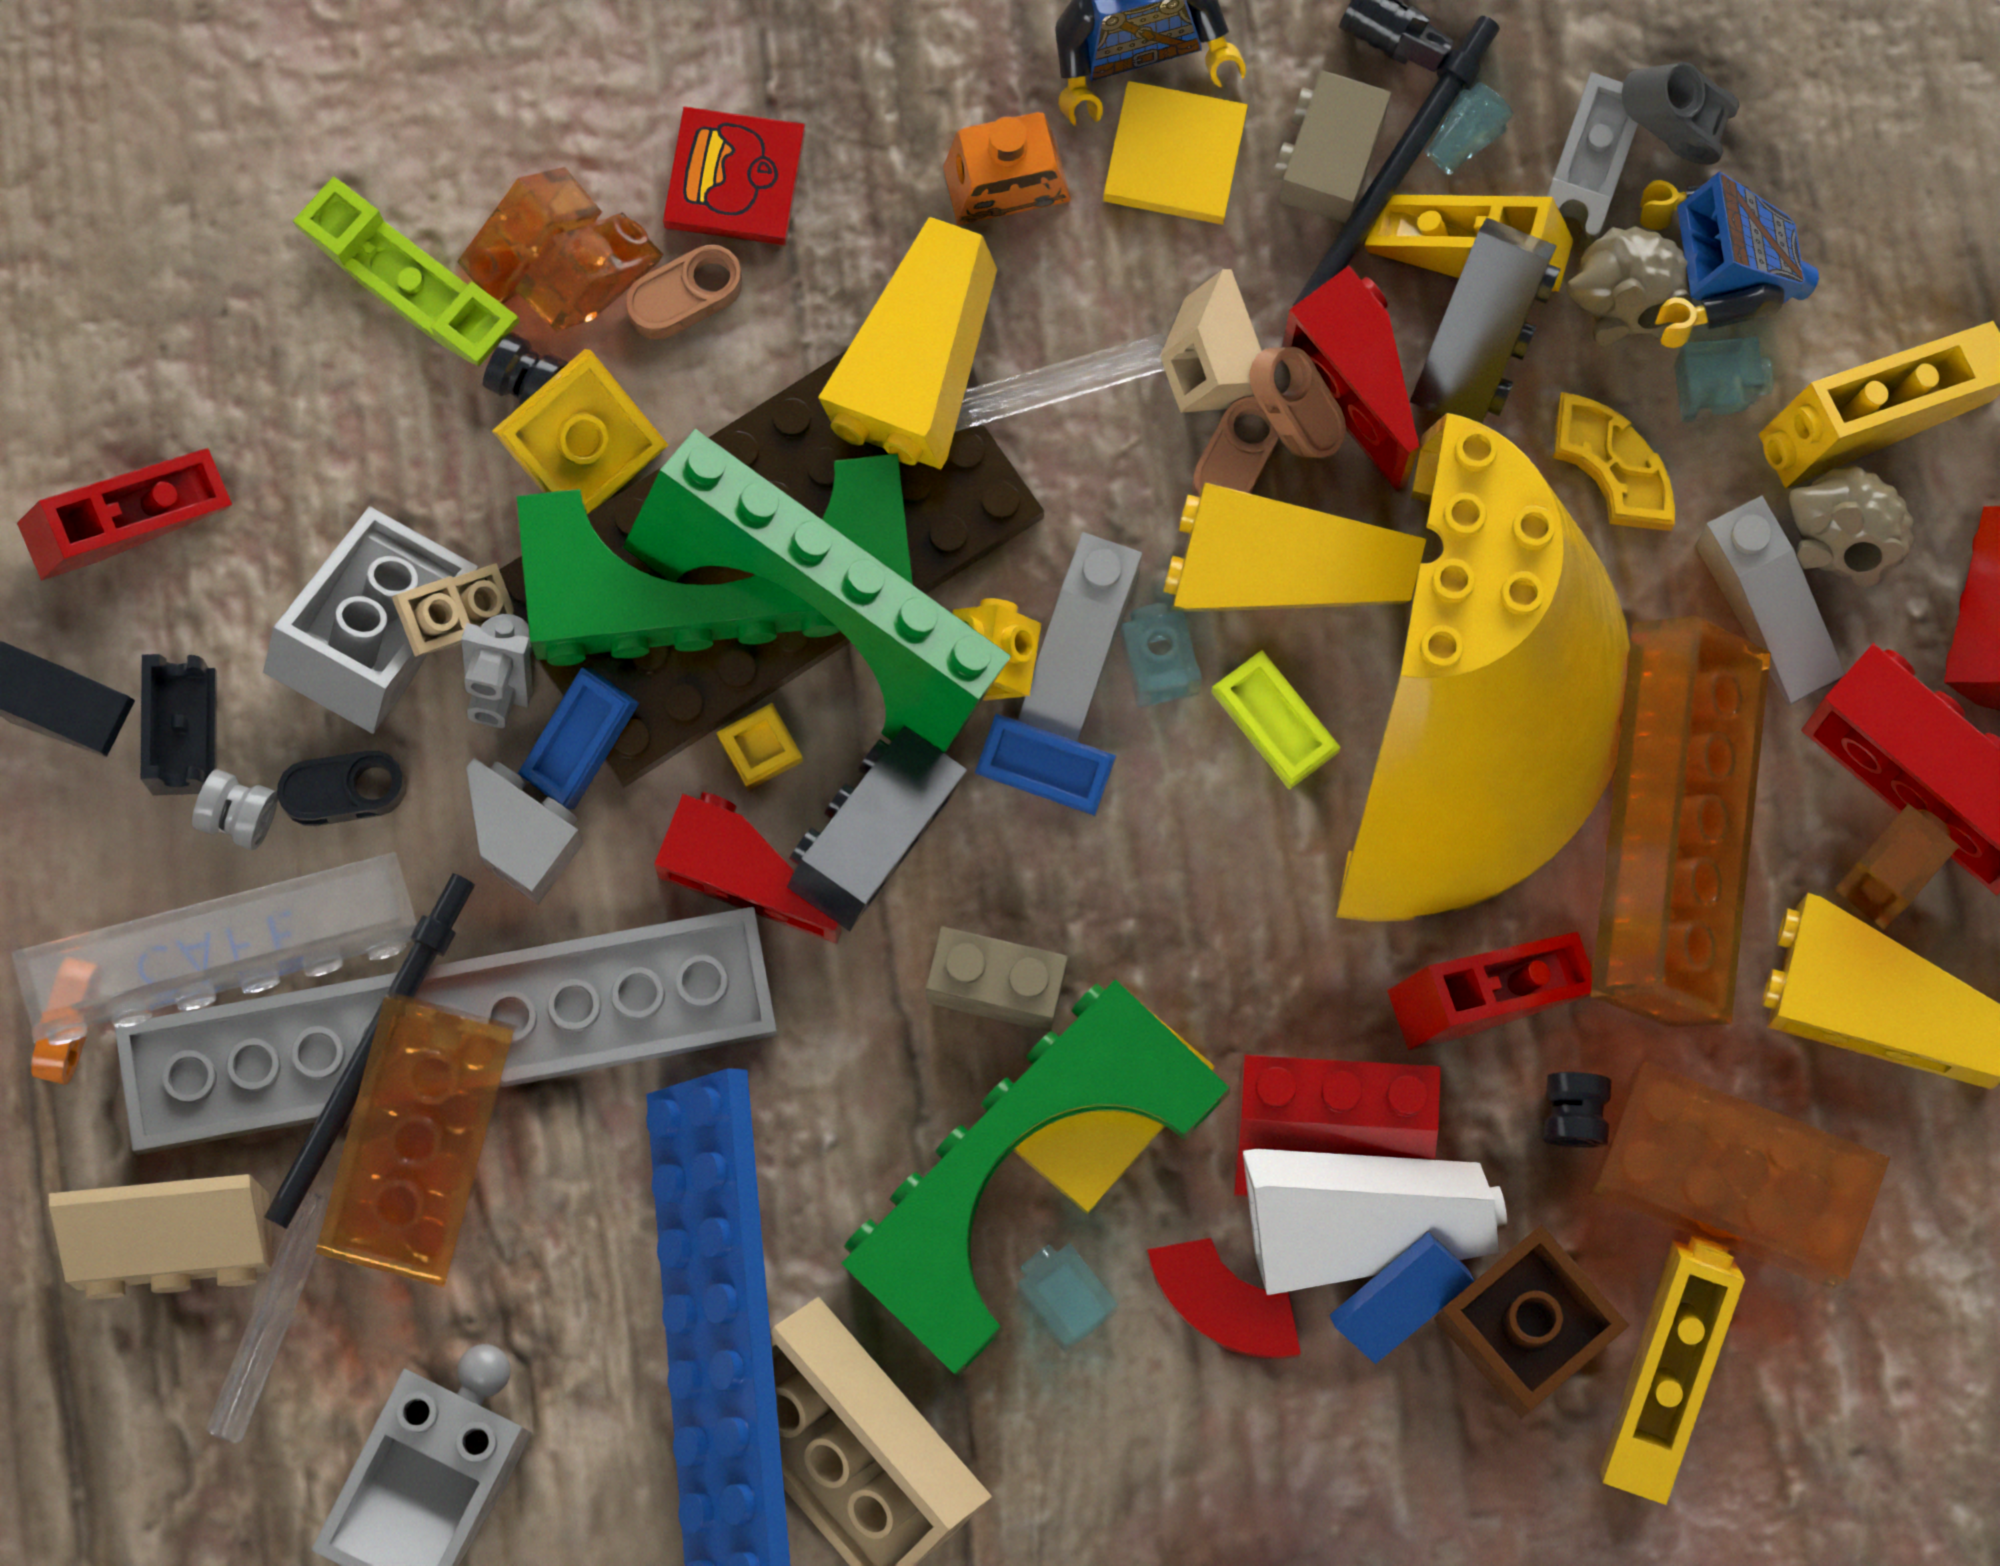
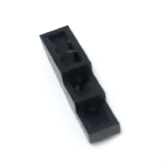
M0 641V716L17 726L107 757L135 700L122 692L77 672Z

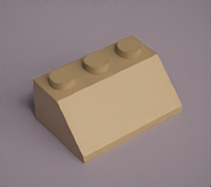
M250 1174L49 1193V1209L65 1282L77 1290H85V1298L122 1297L126 1295L125 1286L150 1283L151 1291L155 1293L181 1292L191 1289V1279L217 1277L218 1286H244L257 1283V1273L274 1272L271 1222L264 1218L270 1206V1194Z

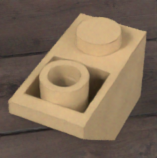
M1222 269L1185 297L1161 352L1160 358L1180 413L1228 409L1233 402L1243 397L1254 395L1250 386L1249 374L1252 362L1262 350L1232 269Z

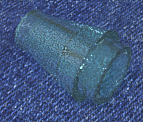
M1477 82L1470 91L1466 89L1461 91L1435 138L1424 152L1442 171L1452 175L1460 165L1508 131L1506 123L1514 116V112L1495 91L1487 85Z

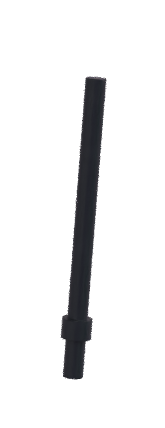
M1480 16L1459 49H1453L1448 53L1437 70L1439 80L1292 306H1295L1348 266L1459 92H1467L1480 73L1479 61L1500 30L1499 25L1493 19L1487 16Z
M452 873L429 917L422 915L410 936V940L414 942L411 950L264 1216L270 1222L286 1230L288 1229L436 956L444 957L453 941L456 932L452 930V927L475 887V884L468 879Z

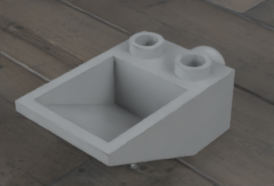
M480 1344L468 1349L458 1363L457 1374L462 1386L457 1394L405 1368L403 1369L311 1551L341 1566H459L501 1496L532 1435V1432L481 1407L485 1397L499 1393L508 1383L510 1363L502 1350L489 1344ZM417 1401H425L429 1407L428 1419L421 1425H412L408 1421ZM483 1430L489 1438L488 1447L483 1453L472 1455L468 1452L466 1443L471 1440V1433L473 1431Z

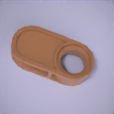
M705 245L644 275L632 284L627 293L626 308L631 326L638 334L648 339L661 340L671 337L727 308L736 301L742 289V274L738 259L730 250L720 245ZM719 264L728 270L730 279L721 290L715 292L705 291L695 283V275L698 270L704 265Z
M1297 347L1267 348L1258 353L1250 369V386L1255 398L1285 447L1298 457H1326L1338 451L1344 441L1346 432L1345 418L1340 406L1311 358L1304 350ZM1280 361H1284L1288 366L1291 379L1288 389L1283 394L1277 389L1274 379L1275 369Z
M1255 396L1243 397L1233 402L1226 410L1197 463L1192 481L1193 496L1199 497L1201 487L1205 482L1249 494L1252 493L1279 440V435ZM1254 414L1260 416L1269 427V435L1259 443L1249 444L1243 442L1234 432V423L1244 415Z

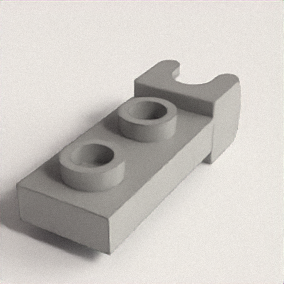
M1593 72L1590 73L1547 197L1554 198L1562 217H1572L1580 223L1582 234L1579 247L1584 252L1598 239L1638 125L1637 122L1627 115L1622 104L1623 83Z

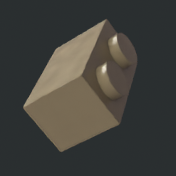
M1320 70L1314 91L1303 87L1296 104L1292 123L1301 126L1296 143L1293 145L1284 142L1277 159L1273 178L1283 181L1279 202L1346 223L1354 211L1386 117L1391 92Z
M941 926L926 986V1000L928 1004L1050 1032L1053 1029L1066 975L1068 956Z

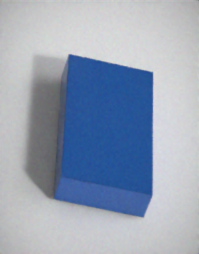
M582 667L517 774L566 809H575L638 707L639 702L594 669Z
M996 713L975 774L1096 816L1117 756Z
M1428 1231L1330 1314V1318L1334 1327L1376 1365L1470 1286L1474 1279L1469 1269Z

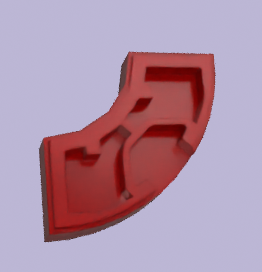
M1211 1237L1147 1249L1146 1254L1150 1269L1165 1300L1185 1323L1187 1322L1201 1335L1219 1344L1220 1347L1246 1356L1265 1359L1300 1357L1301 1351L1289 1292L1267 1295L1265 1289L1238 1279L1221 1262Z

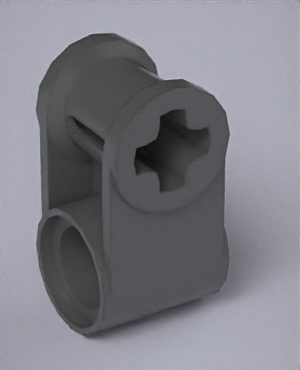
M1687 62L1635 69L1628 74L1622 87V104L1627 115L1666 143L1674 154L1690 162L1703 165H1712L1719 162L1723 153L1720 140L1728 119L1735 117L1740 106L1739 100L1732 93L1718 87L1700 73L1694 65Z

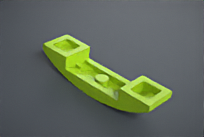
M335 176L326 183L293 220L294 225L320 250L393 311L448 350L478 367L520 322L516 314L471 281L469 284H466L386 223L377 208Z

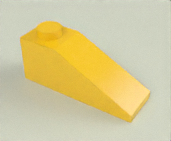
M1393 195L1368 233L1364 246L1368 253L1460 278L1478 231L1488 217L1557 245L1550 264L1561 268L1552 291L1559 292L1573 244V238L1553 197Z

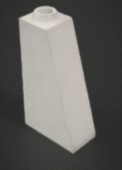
M1266 1149L1243 1151L1255 1258L1267 1295L1376 1276L1428 1231L1458 1260L1499 1253L1497 1226L1507 1224L1505 1202L1499 1186L1489 1187L1480 1163Z

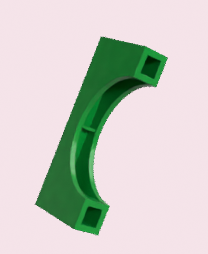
M697 429L692 431L660 469L622 547L671 582H676L681 575L694 568L702 566L730 567L763 577L809 603L851 641L874 673L885 703L886 717L881 734L890 741H893L903 726H906L945 754L1011 658V655Z
M898 454L834 461L835 477L833 491L822 520L913 585ZM580 489L516 496L529 637L537 660L547 659V662L551 665L564 666L583 662L587 654L611 652V656L615 658H636L648 654L649 647L675 645V649L679 651H699L711 647L713 640L738 638V641L743 644H762L776 639V633L802 630V634L807 637H824L840 631L809 603L780 585L757 575L722 584L694 585L663 580L634 568L614 554L597 535L587 517Z
M1116 979L1105 990L1098 983L1090 988L1072 1008L1071 1012L1077 1019L1060 1037L1053 1030L1047 1033L1026 1056V1059L1032 1066L1015 1083L1008 1077L1003 1079L980 1104L987 1111L985 1115L970 1130L962 1124L954 1129L936 1149L935 1153L941 1160L924 1178L917 1171L911 1174L889 1199L896 1207L878 1225L872 1219L866 1221L844 1245V1248L850 1255L841 1264L958 1377L1004 1330L993 1318L979 1293L972 1266L971 1241L975 1216L981 1198L998 1168L1015 1148L1050 1124L1079 1114L1098 1111H1116L1146 1117L1172 1130L1185 1141L1230 1095V1087Z

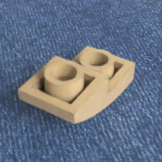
M497 563L456 577L449 576L392 597L415 657L461 644L466 623L478 625L481 628L483 623L493 616L514 613L513 604Z

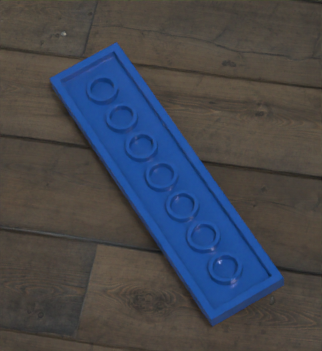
M727 1068L646 1094L648 1110L646 1123L650 1134L653 1171L652 1192L655 1197L658 1232L657 1256L661 1269L662 1319L666 1331L669 1368L667 1381L671 1393L674 1429L673 1453L677 1466L680 1503L678 1517L682 1527L685 1566H791L748 1070Z

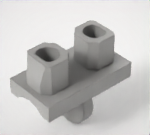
M513 614L493 616L485 621L481 628L478 625L466 623L461 643L465 672V690L467 693L472 694L467 709L468 719L472 722L505 728L513 704L528 708L533 693L530 658L533 649L530 644L528 624L522 618Z

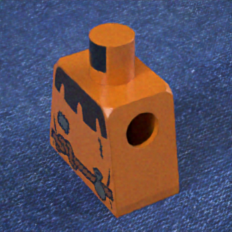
M1036 112L1017 117H1002L993 122L965 127L957 131L943 165L957 226L1071 201L1057 141L1044 113Z

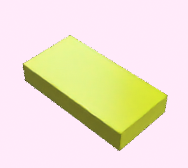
M1263 650L1212 686L1211 693L1289 790L1339 753L1341 747Z

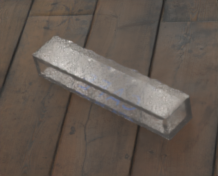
M396 852L13 951L11 955L15 977L33 1042L48 1038L49 1044L58 1045L86 1036L88 1034L87 1027L113 1021L114 1027L120 1028L142 1023L153 1016L151 1010L177 1004L179 1010L200 1008L214 1002L217 999L215 993L238 987H241L243 993L267 990L280 983L279 976L304 970L306 976L309 977L324 975L341 968L344 965L343 959L365 953L368 954L371 960L394 956L406 949L405 943L412 941L410 936L417 922Z

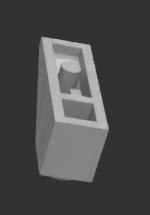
M1761 495L1708 522L1695 546L1788 706L1839 681L1845 675V672L1796 553L1763 496Z
M1082 532L1033 672L1030 696L1025 697L1018 718L1019 722L1078 742L1140 575L1142 552Z

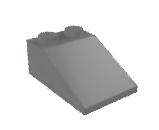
M369 506L273 627L263 673L373 734L404 694L427 654L414 656L392 597L449 576L456 577L477 570L478 566Z

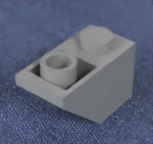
M473 758L466 769L480 857L489 872L539 905L583 845L579 831L574 827L578 819L568 809L549 797L540 804L524 793L522 790L526 786L525 781L503 764L495 762L491 768H488Z

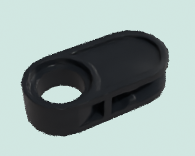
M362 751L298 762L283 772L277 786V796L281 807L292 821L303 826H321L382 816L396 809L406 794V780L399 764L392 756L381 751ZM373 767L387 770L392 776V786L387 794L378 799H366L358 793L357 781L365 770Z

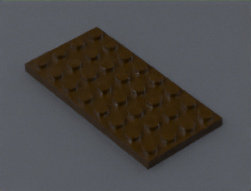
M846 351L708 437L820 519L823 518L833 491L835 477L834 461L890 455L884 448L868 442H864L863 445L851 444L840 438L830 427L831 421L818 397ZM963 397L948 458L941 470L919 461L916 465H908L899 461L913 586L924 594H927L1044 518L1043 508L965 397ZM659 468L588 513L587 517L602 542L624 562L653 577L667 580L622 548L661 469ZM521 555L499 569L514 607L513 615L522 618L528 624ZM702 566L685 572L676 582L694 585L722 584L752 577L755 574L730 567ZM801 630L776 633V639L762 644H743L738 641V638L713 640L711 647L699 651H679L675 649V645L649 647L648 654L636 658H615L611 656V652L587 654L583 662L573 665H551L547 662V659L537 661L562 698L580 669L586 667L594 669L639 702L638 707L605 759L606 764L621 786L625 788L840 650L851 641L841 631L830 636L807 637L802 634Z

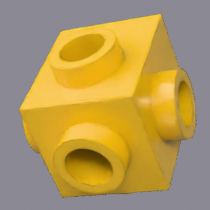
M995 598L982 599L980 606L953 609L952 614L1011 655V658L983 700L1030 696L1042 623L1017 613L1018 606L1016 604Z

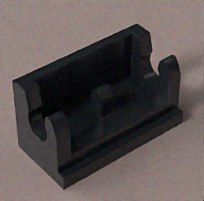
M142 654L140 779L153 796L199 794L208 776L213 770L217 769L216 668H209L204 659L196 655H188L187 663L175 664L167 662V658L160 654Z

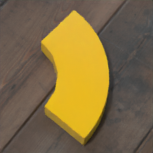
M1561 392L1557 405L1553 458L1577 465L1596 481L1607 501L1609 524L1672 531L1675 525L1674 495L1669 476L1658 453L1653 452L1646 441L1631 427V422L1618 412L1592 399Z

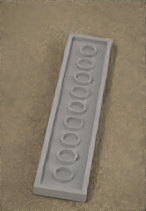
M754 907L431 966L349 1116L778 1036ZM397 973L114 1025L133 1152L137 1155L316 1122Z

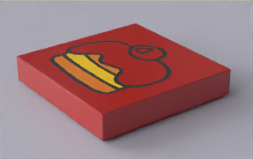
M683 106L663 217L664 228L786 246L806 132L805 124Z

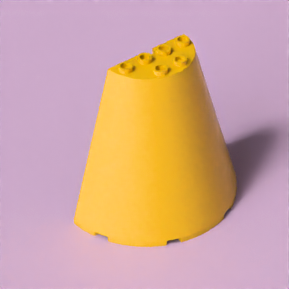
M1446 413L1422 434L1410 497L1430 503L1426 528L1435 531L1440 536L1443 542V553L1437 560L1431 563H1420L1402 667L1353 851H1348L1336 913L1337 918L1362 921L1413 920L1415 916L1437 914L1453 909L1456 912L1498 896L1524 881L1549 862L1576 835L1594 810L1612 778L1623 749L1629 724L1633 690L1632 654L1623 611L1602 561L1539 470L1518 447L1491 428L1471 419Z

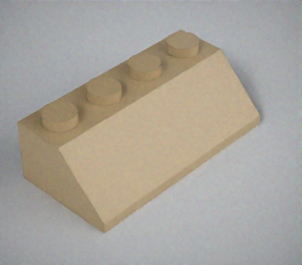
M817 1297L770 1330L784 1489L850 1566H919L954 1535L992 1496L820 1297Z

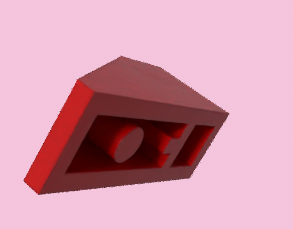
M208 448L39 500L17 522V525L42 581L98 563L219 513L232 506V502Z
M702 792L699 799L682 793L654 863L658 878L741 909L754 907L755 914L832 943H838L842 933L841 925L787 888L794 870L743 815L735 813L737 806L734 803L706 792Z
M1577 931L1428 965L1388 989L1387 993L1408 1051L1469 1036L1594 995L1600 990Z

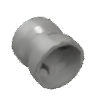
M215 769L206 779L198 795L192 816V826L194 829L210 835L218 832L228 834L236 845L254 851L261 845L271 826L278 802L277 792L259 784L248 788L239 784L235 775Z

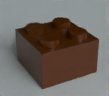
M1542 1224L1448 1303L1434 1318L1520 1419L1532 1411L1630 1326Z

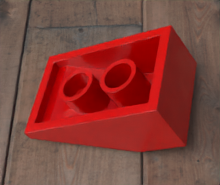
M1348 266L1289 309L1282 347H1297L1304 350L1311 358L1342 410L1346 431L1398 492L1408 484L1419 449V442L1390 316L1386 310L1388 308L1386 298L1371 279L1365 277L1361 280L1351 267Z

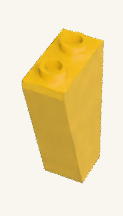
M932 217L928 218L818 397L831 421V429L840 438L854 445H863L864 442L879 446L884 448L888 454H898V461L908 465H916L919 461L937 469H942L948 458L997 273V267L981 234Z
M1994 321L1811 382L1758 434L1763 443L1764 454L1768 463L1777 471L1785 489L1992 402L2000 395V332Z
M1205 482L1201 487L1199 497L1187 494L1178 531L1189 533L1184 557L1181 558L1173 555L1171 557L1163 592L1174 595L1171 610L1179 612L1406 604L1412 600L1427 539Z
M1807 893L1795 910L1789 908L1785 910L1776 943L1778 946L1786 948L1781 971L1771 969L1762 997V1006L1771 1008L1767 1028L1988 1089H1993L2000 1084L1999 1003L1821 896Z
M1693 1235L1688 1245L1672 1240L1599 1470L1602 1483L1667 1505L1745 1281L1736 1262L1733 1261L1734 1257L1728 1254L1729 1248Z

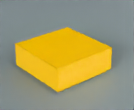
M773 703L716 732L719 742L747 792L803 762L800 751Z

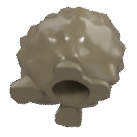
M1636 226L1627 230L1613 227L1602 238L1593 242L1585 250L1581 258L1579 274L1568 281L1566 285L1569 297L1583 310L1594 315L1596 324L1593 327V336L1595 342L1601 347H1606L1631 334L1644 335L1652 333L1655 337L1661 338L1664 329L1674 324L1670 322L1659 325L1655 324L1661 306L1673 297L1683 298L1691 304L1693 299L1690 295L1686 269L1688 262L1685 259L1684 251L1677 247L1676 242L1663 239L1659 233L1647 232Z
M1851 465L1844 469L1834 468L1825 476L1813 481L1811 486L1796 488L1790 492V508L1797 529L1802 537V541L1799 542L1796 550V556L1802 569L1819 567L1822 571H1832L1837 577H1851L1853 584L1859 588H1868L1878 585L1892 569L1901 565L1910 552V547L1915 542L1912 534L1914 518L1907 512L1905 500L1897 494V490L1893 486L1883 483L1876 473H1866L1856 465Z

